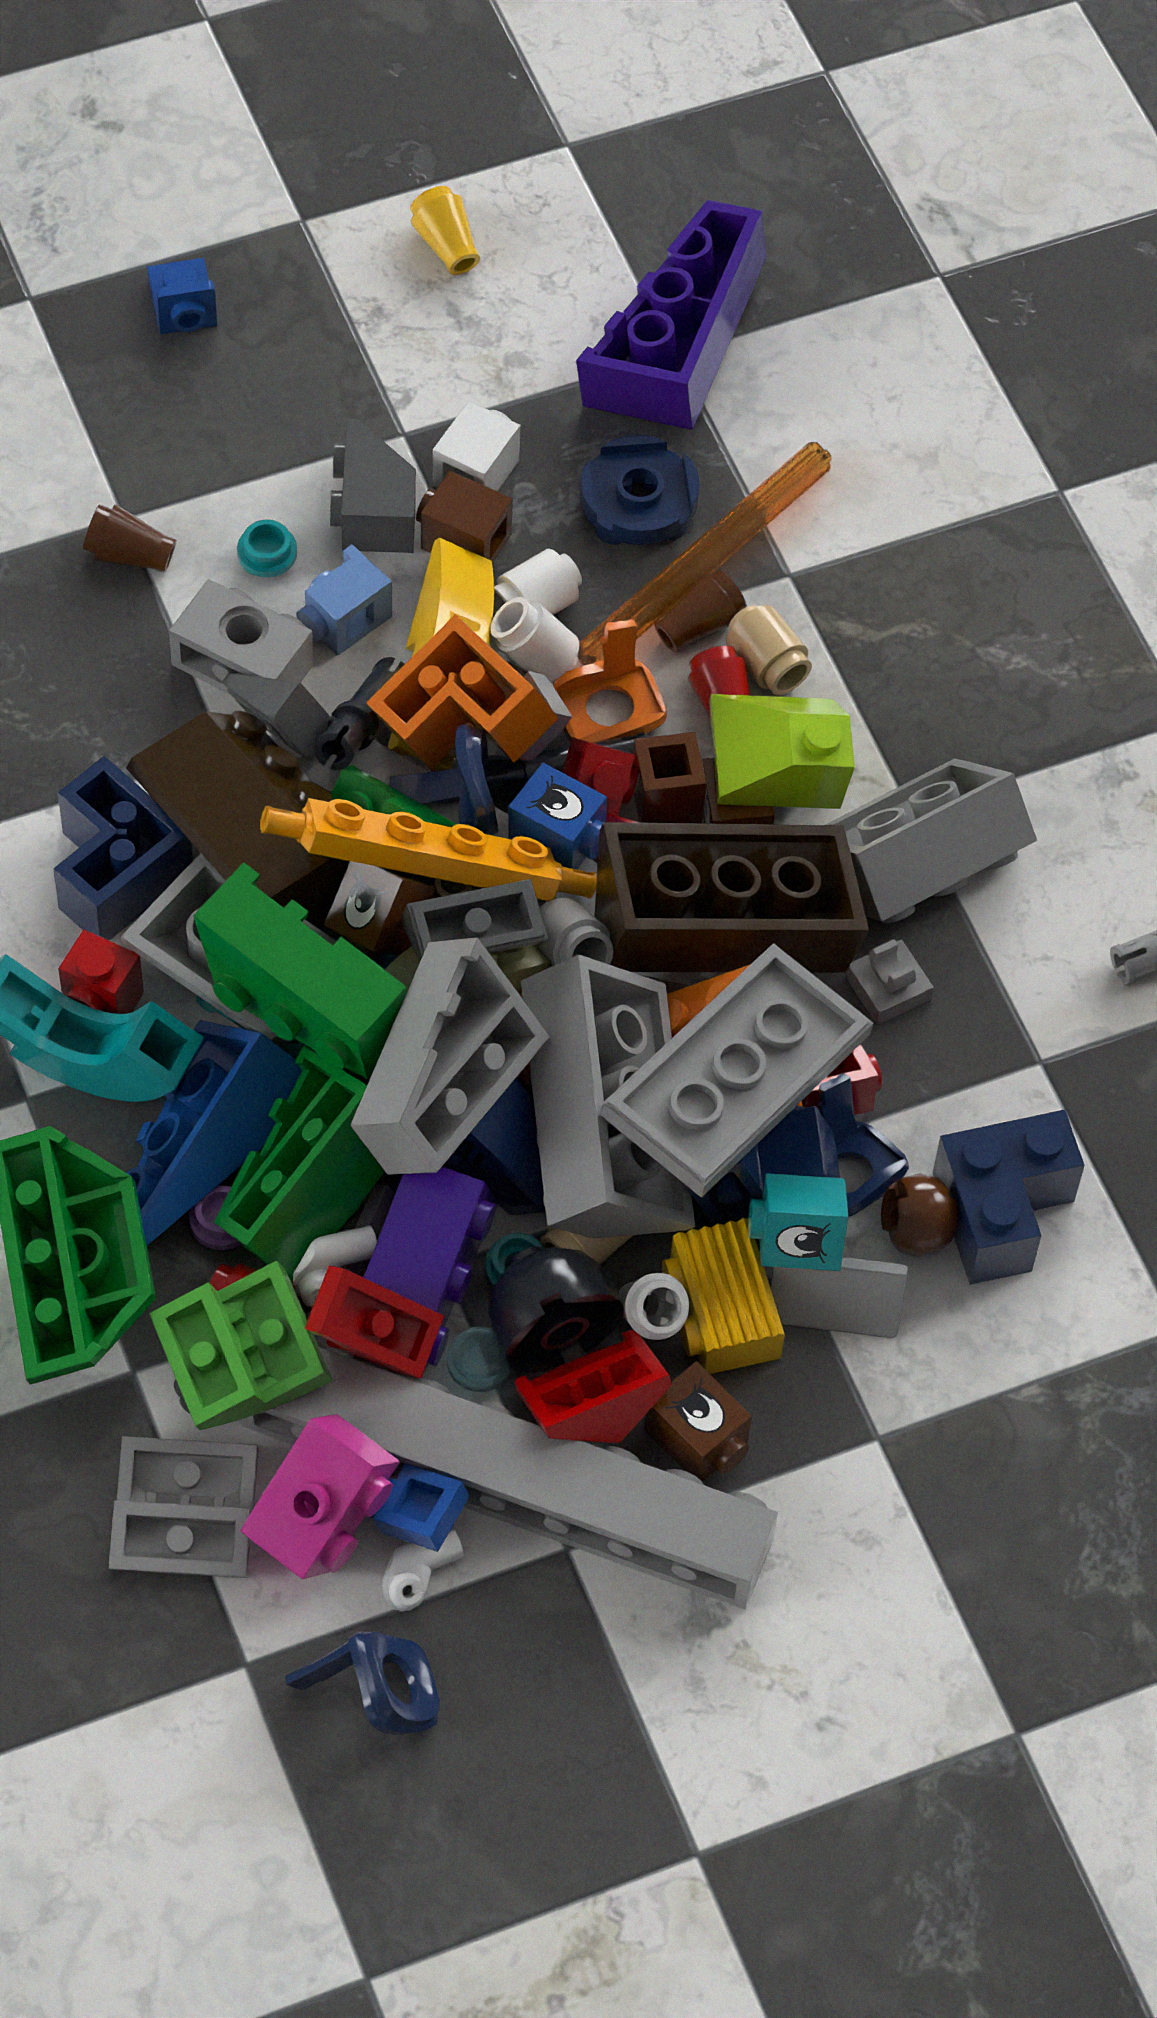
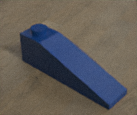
M199 1020L193 1029L204 1038L175 1090L164 1095L166 1101L156 1123L152 1121L143 1123L136 1142L143 1146V1154L137 1167L126 1172L134 1179L147 1246L245 1162L250 1151H258L265 1145L276 1123L268 1114L276 1098H284L287 1101L302 1069L295 1064L296 1060L264 1034Z

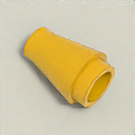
M448 186L433 187L417 196L410 206V211L413 214L411 225L445 263L450 274L460 275L473 269L479 263L480 256L474 245L462 197L458 194H453Z

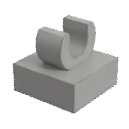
M893 939L871 949L868 955L851 962L846 971V979L877 1025L932 1000L934 987L902 939L897 942Z

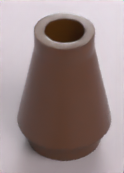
M99 504L89 524L83 550L94 553L96 561L149 568L165 573L173 556L177 539L164 535L117 504L112 509Z
M718 570L711 576L702 574L673 608L656 622L654 626L667 648L673 653H677L691 643L728 628L732 618L739 611L746 608L747 604L733 580L726 573Z

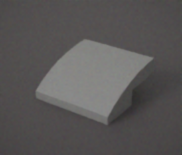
M122 1436L117 1500H114L109 1570L246 1578L251 1540L241 1533L240 1530L254 1509L258 1445Z

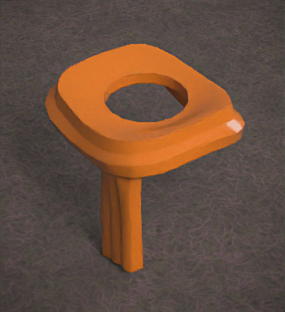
M633 619L608 622L605 625L604 637L601 639L603 661L567 671L554 682V689L573 716L564 727L570 740L574 737L588 742H598L632 736L640 732H644L646 735L666 721L667 710L654 677L645 665L635 659L638 625ZM612 689L627 695L632 701L634 708L628 720L612 726H604L593 721L587 714L586 705L593 694L601 690Z

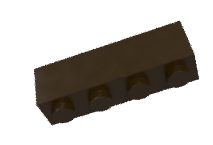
M205 711L131 757L126 769L225 880L244 862L260 874L259 880L256 882L257 888L283 908L293 899L308 911L307 918L326 920L350 861L309 853L294 838L261 833L260 821L265 806L302 813L308 798L330 802L333 798L328 791L314 784L298 767V759L293 754L280 748L266 733L267 727L263 721L244 711H234L232 715Z
M603 822L600 828L594 917L604 924L610 932V940L613 945V958L610 963L612 966L629 972H730L752 964L774 943L810 973H846L869 931L844 825Z

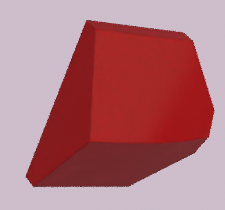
M634 1329L622 1333V1342L584 1355L530 1381L526 1375L514 1381L517 1393L548 1439L620 1443L672 1386L669 1374Z

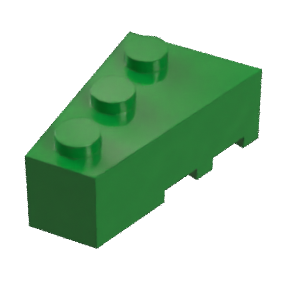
M243 862L193 915L214 982L213 991L215 995L231 1010L236 1012L246 1010L260 1018L280 1038L287 1041L295 1038L311 1047L329 1066L338 1070L346 1067L361 1077L368 1079L375 1069L407 994V986L344 938L340 937L332 945L303 923L308 916L306 909L293 899L283 908L257 888L256 882L259 880L260 874Z
M304 1045L295 1061V1064L302 1069V1072L287 1101L284 1098H276L268 1114L276 1123L261 1153L259 1154L257 1151L249 1152L214 1221L216 1225L265 1265H269L277 1260L286 1270L292 1283L293 1274L311 1242L320 1236L337 1233L347 1219L360 1208L365 1196L385 1172L350 1126L367 1085L342 1069L338 1070L329 1066L315 1052Z

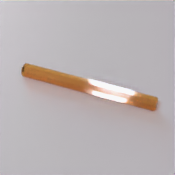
M814 441L802 447L581 640L577 654L580 664L585 666L603 661L601 639L604 637L605 625L608 622L633 619L638 625L636 640L640 638L673 608L702 574L710 576L823 477L831 468L830 461L832 456L830 452Z

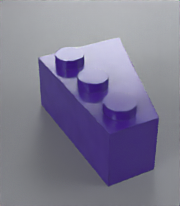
M441 1167L437 1173L403 1174L364 1275L365 1279L444 1315L424 1372L428 1364L437 1366L443 1355L449 1337V1328H446L445 1325L454 1304H460L466 1294L473 1272V1261L481 1243L489 1233L498 1207L484 1181L445 1167Z

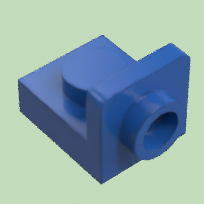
M204 258L147 266L148 284L160 335L180 331L191 332L200 328L217 326L216 293L213 282L209 280Z

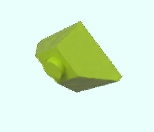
M711 694L709 704L717 804L841 809L855 769L850 715L836 701L822 698Z

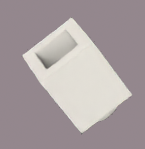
M468 401L433 448V486L438 488L448 471H452L498 491L519 462L520 425L511 421L505 414L499 411L488 410Z

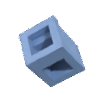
M350 545L343 550V564L333 571L327 570L319 574L312 581L308 589L305 590V606L297 611L296 617L306 628L312 630L314 641H323L338 656L392 617V581L354 545Z

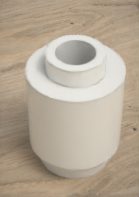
M546 549L498 577V584L494 586L493 610L497 613L509 600L523 597L527 601L539 602L554 615L578 601V586L582 584L581 574L574 561L568 555H559L552 549Z
M516 597L506 602L495 614L491 622L490 631L496 638V646L524 672L530 671L544 674L552 682L575 667L579 651L577 636L539 602L527 601L523 597Z

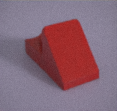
M329 1265L305 1330L327 1339L326 1344L336 1350L421 1379L444 1315L351 1271Z

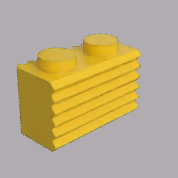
M742 1218L738 1222L729 1221L724 1225L717 1223L711 1228L704 1226L700 1230L691 1229L686 1233L679 1231L673 1235L670 1259L662 1260V1270L664 1274L677 1279L683 1285L688 1295L689 1312L684 1325L680 1329L683 1347L687 1356L698 1355L701 1366L709 1374L781 1359L785 1334L764 1266H761V1257L756 1240L748 1238V1219Z

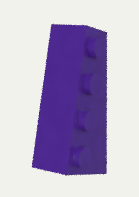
M707 200L668 247L667 259L656 272L652 273L649 271L637 285L638 294L623 312L616 311L604 325L605 334L594 348L587 346L577 358L576 365L582 406L693 430L766 260L763 213L761 210Z

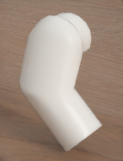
M369 1225L320 1236L311 1242L293 1274V1285L296 1286L295 1293L301 1297L304 1304L313 1308L329 1265L342 1268L343 1265L371 1259L377 1244L373 1228Z
M451 1528L438 1552L412 1543L404 1544L394 1550L381 1584L383 1598L390 1607L399 1611H408L416 1608L424 1600L432 1570L464 1558L463 1548L455 1529Z

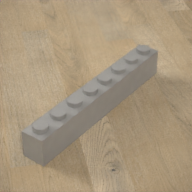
M317 1339L315 1340L333 1381L290 1402L241 1419L242 1427L294 1445L310 1418L338 1414L400 1461L390 1476L392 1479L396 1480L406 1463L462 1481L470 1495L464 1506L465 1508L745 1610L774 1538L778 1512L768 1509L763 1501L753 1495L743 1492H732L729 1495L704 1486L699 1478L689 1472L679 1469L663 1471L643 1464L634 1454L619 1447L606 1446L602 1449L577 1440L548 1439L540 1426L514 1417L508 1409L491 1401H479L477 1403L452 1395L446 1387L436 1381L426 1378H417L413 1381L393 1374L386 1367L356 1356L349 1358L329 1351Z

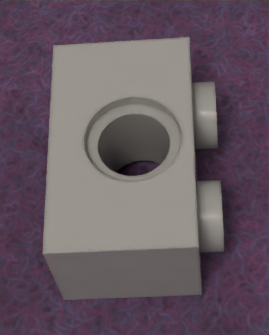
M210 579L205 582L169 629L172 666L228 693L227 688L221 682L228 673L301 683L313 667L312 630L306 628L296 617L285 613L278 614L254 602L242 590L226 588ZM239 643H251V644L241 645V644H239Z

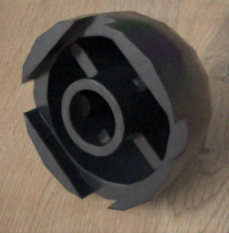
M534 1246L518 1252L509 1260L508 1268L500 1275L489 1295L488 1325L493 1341L499 1353L504 1356L509 1368L515 1372L533 1373L560 1366L565 1363L560 1352L573 1347L579 1342L584 1352H588L610 1335L624 1316V1306L620 1301L619 1291L613 1280L598 1262L584 1252L575 1249L559 1247L543 1249L542 1247Z

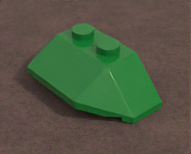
M51 1126L0 1140V1225L25 1378L31 1385L94 1367L156 1299L136 1184L129 1174L92 1151L69 1140L66 1135Z

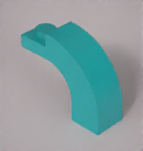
M7 954L0 957V1035L14 1044L9 1053L11 1056L55 1081L82 1092L108 1099L132 1102L149 1101L160 1098L175 1090L204 1038L153 1001L128 1014H113L95 1010L64 995Z

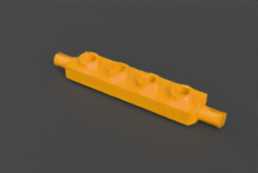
M308 798L302 813L265 806L261 816V833L297 839V842L301 843L312 854L482 888L531 879L536 898L547 901L554 899L557 891L591 899L596 890V872L562 867L561 863L554 860L550 847H546L542 843L528 837L519 836L507 839L484 834L479 829L465 824H456L448 827L428 823L406 812H394L391 815L362 809L359 805L343 799H334L326 802Z

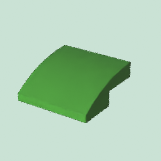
M277 1260L219 1291L208 1282L149 1313L192 1420L199 1430L221 1426L265 1412L333 1381L313 1333L305 1330L307 1319L288 1274Z

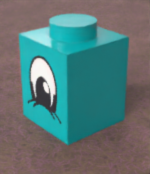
M766 1173L762 1199H751L748 1216V1238L759 1239L761 1266L841 1271L848 1224L845 1179Z

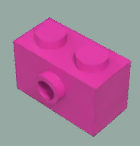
M338 1414L310 1418L240 1532L302 1580L329 1572L335 1573L345 1565L355 1551L358 1540L353 1535L364 1517L374 1515L388 1499L393 1489V1484L388 1479L400 1461Z

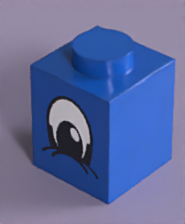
M542 762L508 806V839L519 836L532 838L544 846L550 847L554 860L561 863L562 867L578 869L586 857L594 859L598 856L600 828L603 822H606L607 796Z

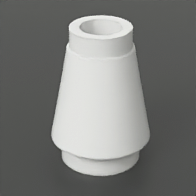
M648 1274L634 1282L625 1284L619 1290L620 1301L624 1306L623 1318L626 1319L638 1334L652 1340L668 1338L677 1333L687 1319L689 1312L687 1292L677 1279L668 1274ZM647 1297V1306L645 1310H643V1303L645 1298Z

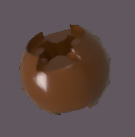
M918 1173L900 1178L888 1186L881 1203L882 1230L889 1232L890 1241L899 1252L920 1257L939 1252L952 1242L958 1225L957 1200L950 1198L949 1190L940 1178Z

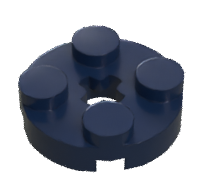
M646 435L624 436L603 445L600 455L594 458L590 464L589 460L587 461L581 474L580 502L586 518L595 526L597 536L608 544L649 545L666 540H676L687 533L690 520L697 510L700 486L699 476L692 460L685 453L680 458L675 452L667 450L666 441ZM633 483H643L646 491H655L645 497H636L628 493L631 492Z

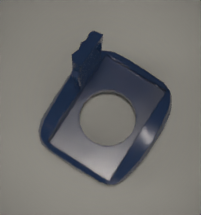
M471 723L457 727L455 737L457 768L390 776L389 786L424 806L452 799L460 800V824L475 827L487 835L498 833L495 807L486 782L488 748L486 734L483 729L474 728Z
M843 1073L837 1078L820 1083V1102L818 1108L834 1132L837 1158H860L873 1169V1175L855 1192L846 1193L848 1217L882 1198L888 1186L905 1176L909 1169V1163L905 1154L877 1129L869 1124L856 1121L851 1077Z
M358 1631L349 1638L348 1642L332 1652L285 1676L287 1685L302 1691L318 1682L329 1679L354 1664L365 1716L375 1729L386 1734L405 1735L425 1731L437 1724L440 1701L434 1676L425 1652L417 1643L411 1640L374 1631L366 1633ZM395 1662L405 1674L411 1691V1702L409 1705L401 1702L389 1688L384 1676L383 1663Z

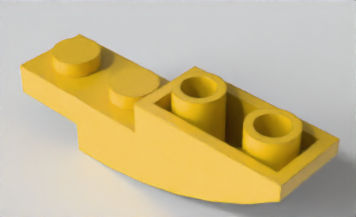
M442 538L434 541L405 648L413 652L412 657L455 614L488 645L490 644V627L493 620L494 575L491 560ZM391 733L388 744L389 749L402 756L410 755L419 759ZM448 752L430 771L451 769L454 757H451Z

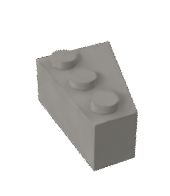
M478 937L428 942L350 1125L388 1175L437 1173L550 1037Z

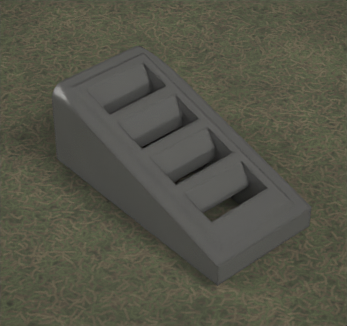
M235 673L227 674L221 683L245 712L263 721L269 733L296 753L304 757H310L314 754L315 742L328 729V721L331 716L301 683Z

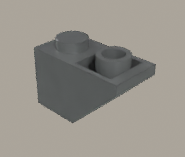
M347 419L345 443L334 442L333 478L343 479V491L331 490L330 526L341 527L342 551L350 545H354L359 551L414 553L416 469L359 419Z

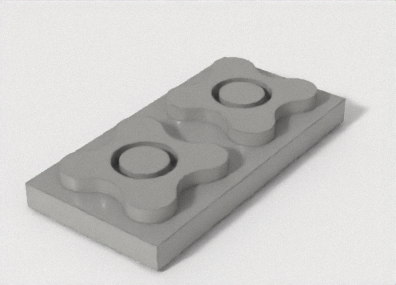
M773 943L602 1104L600 1115L697 1195L702 1197L870 1035L874 1023Z

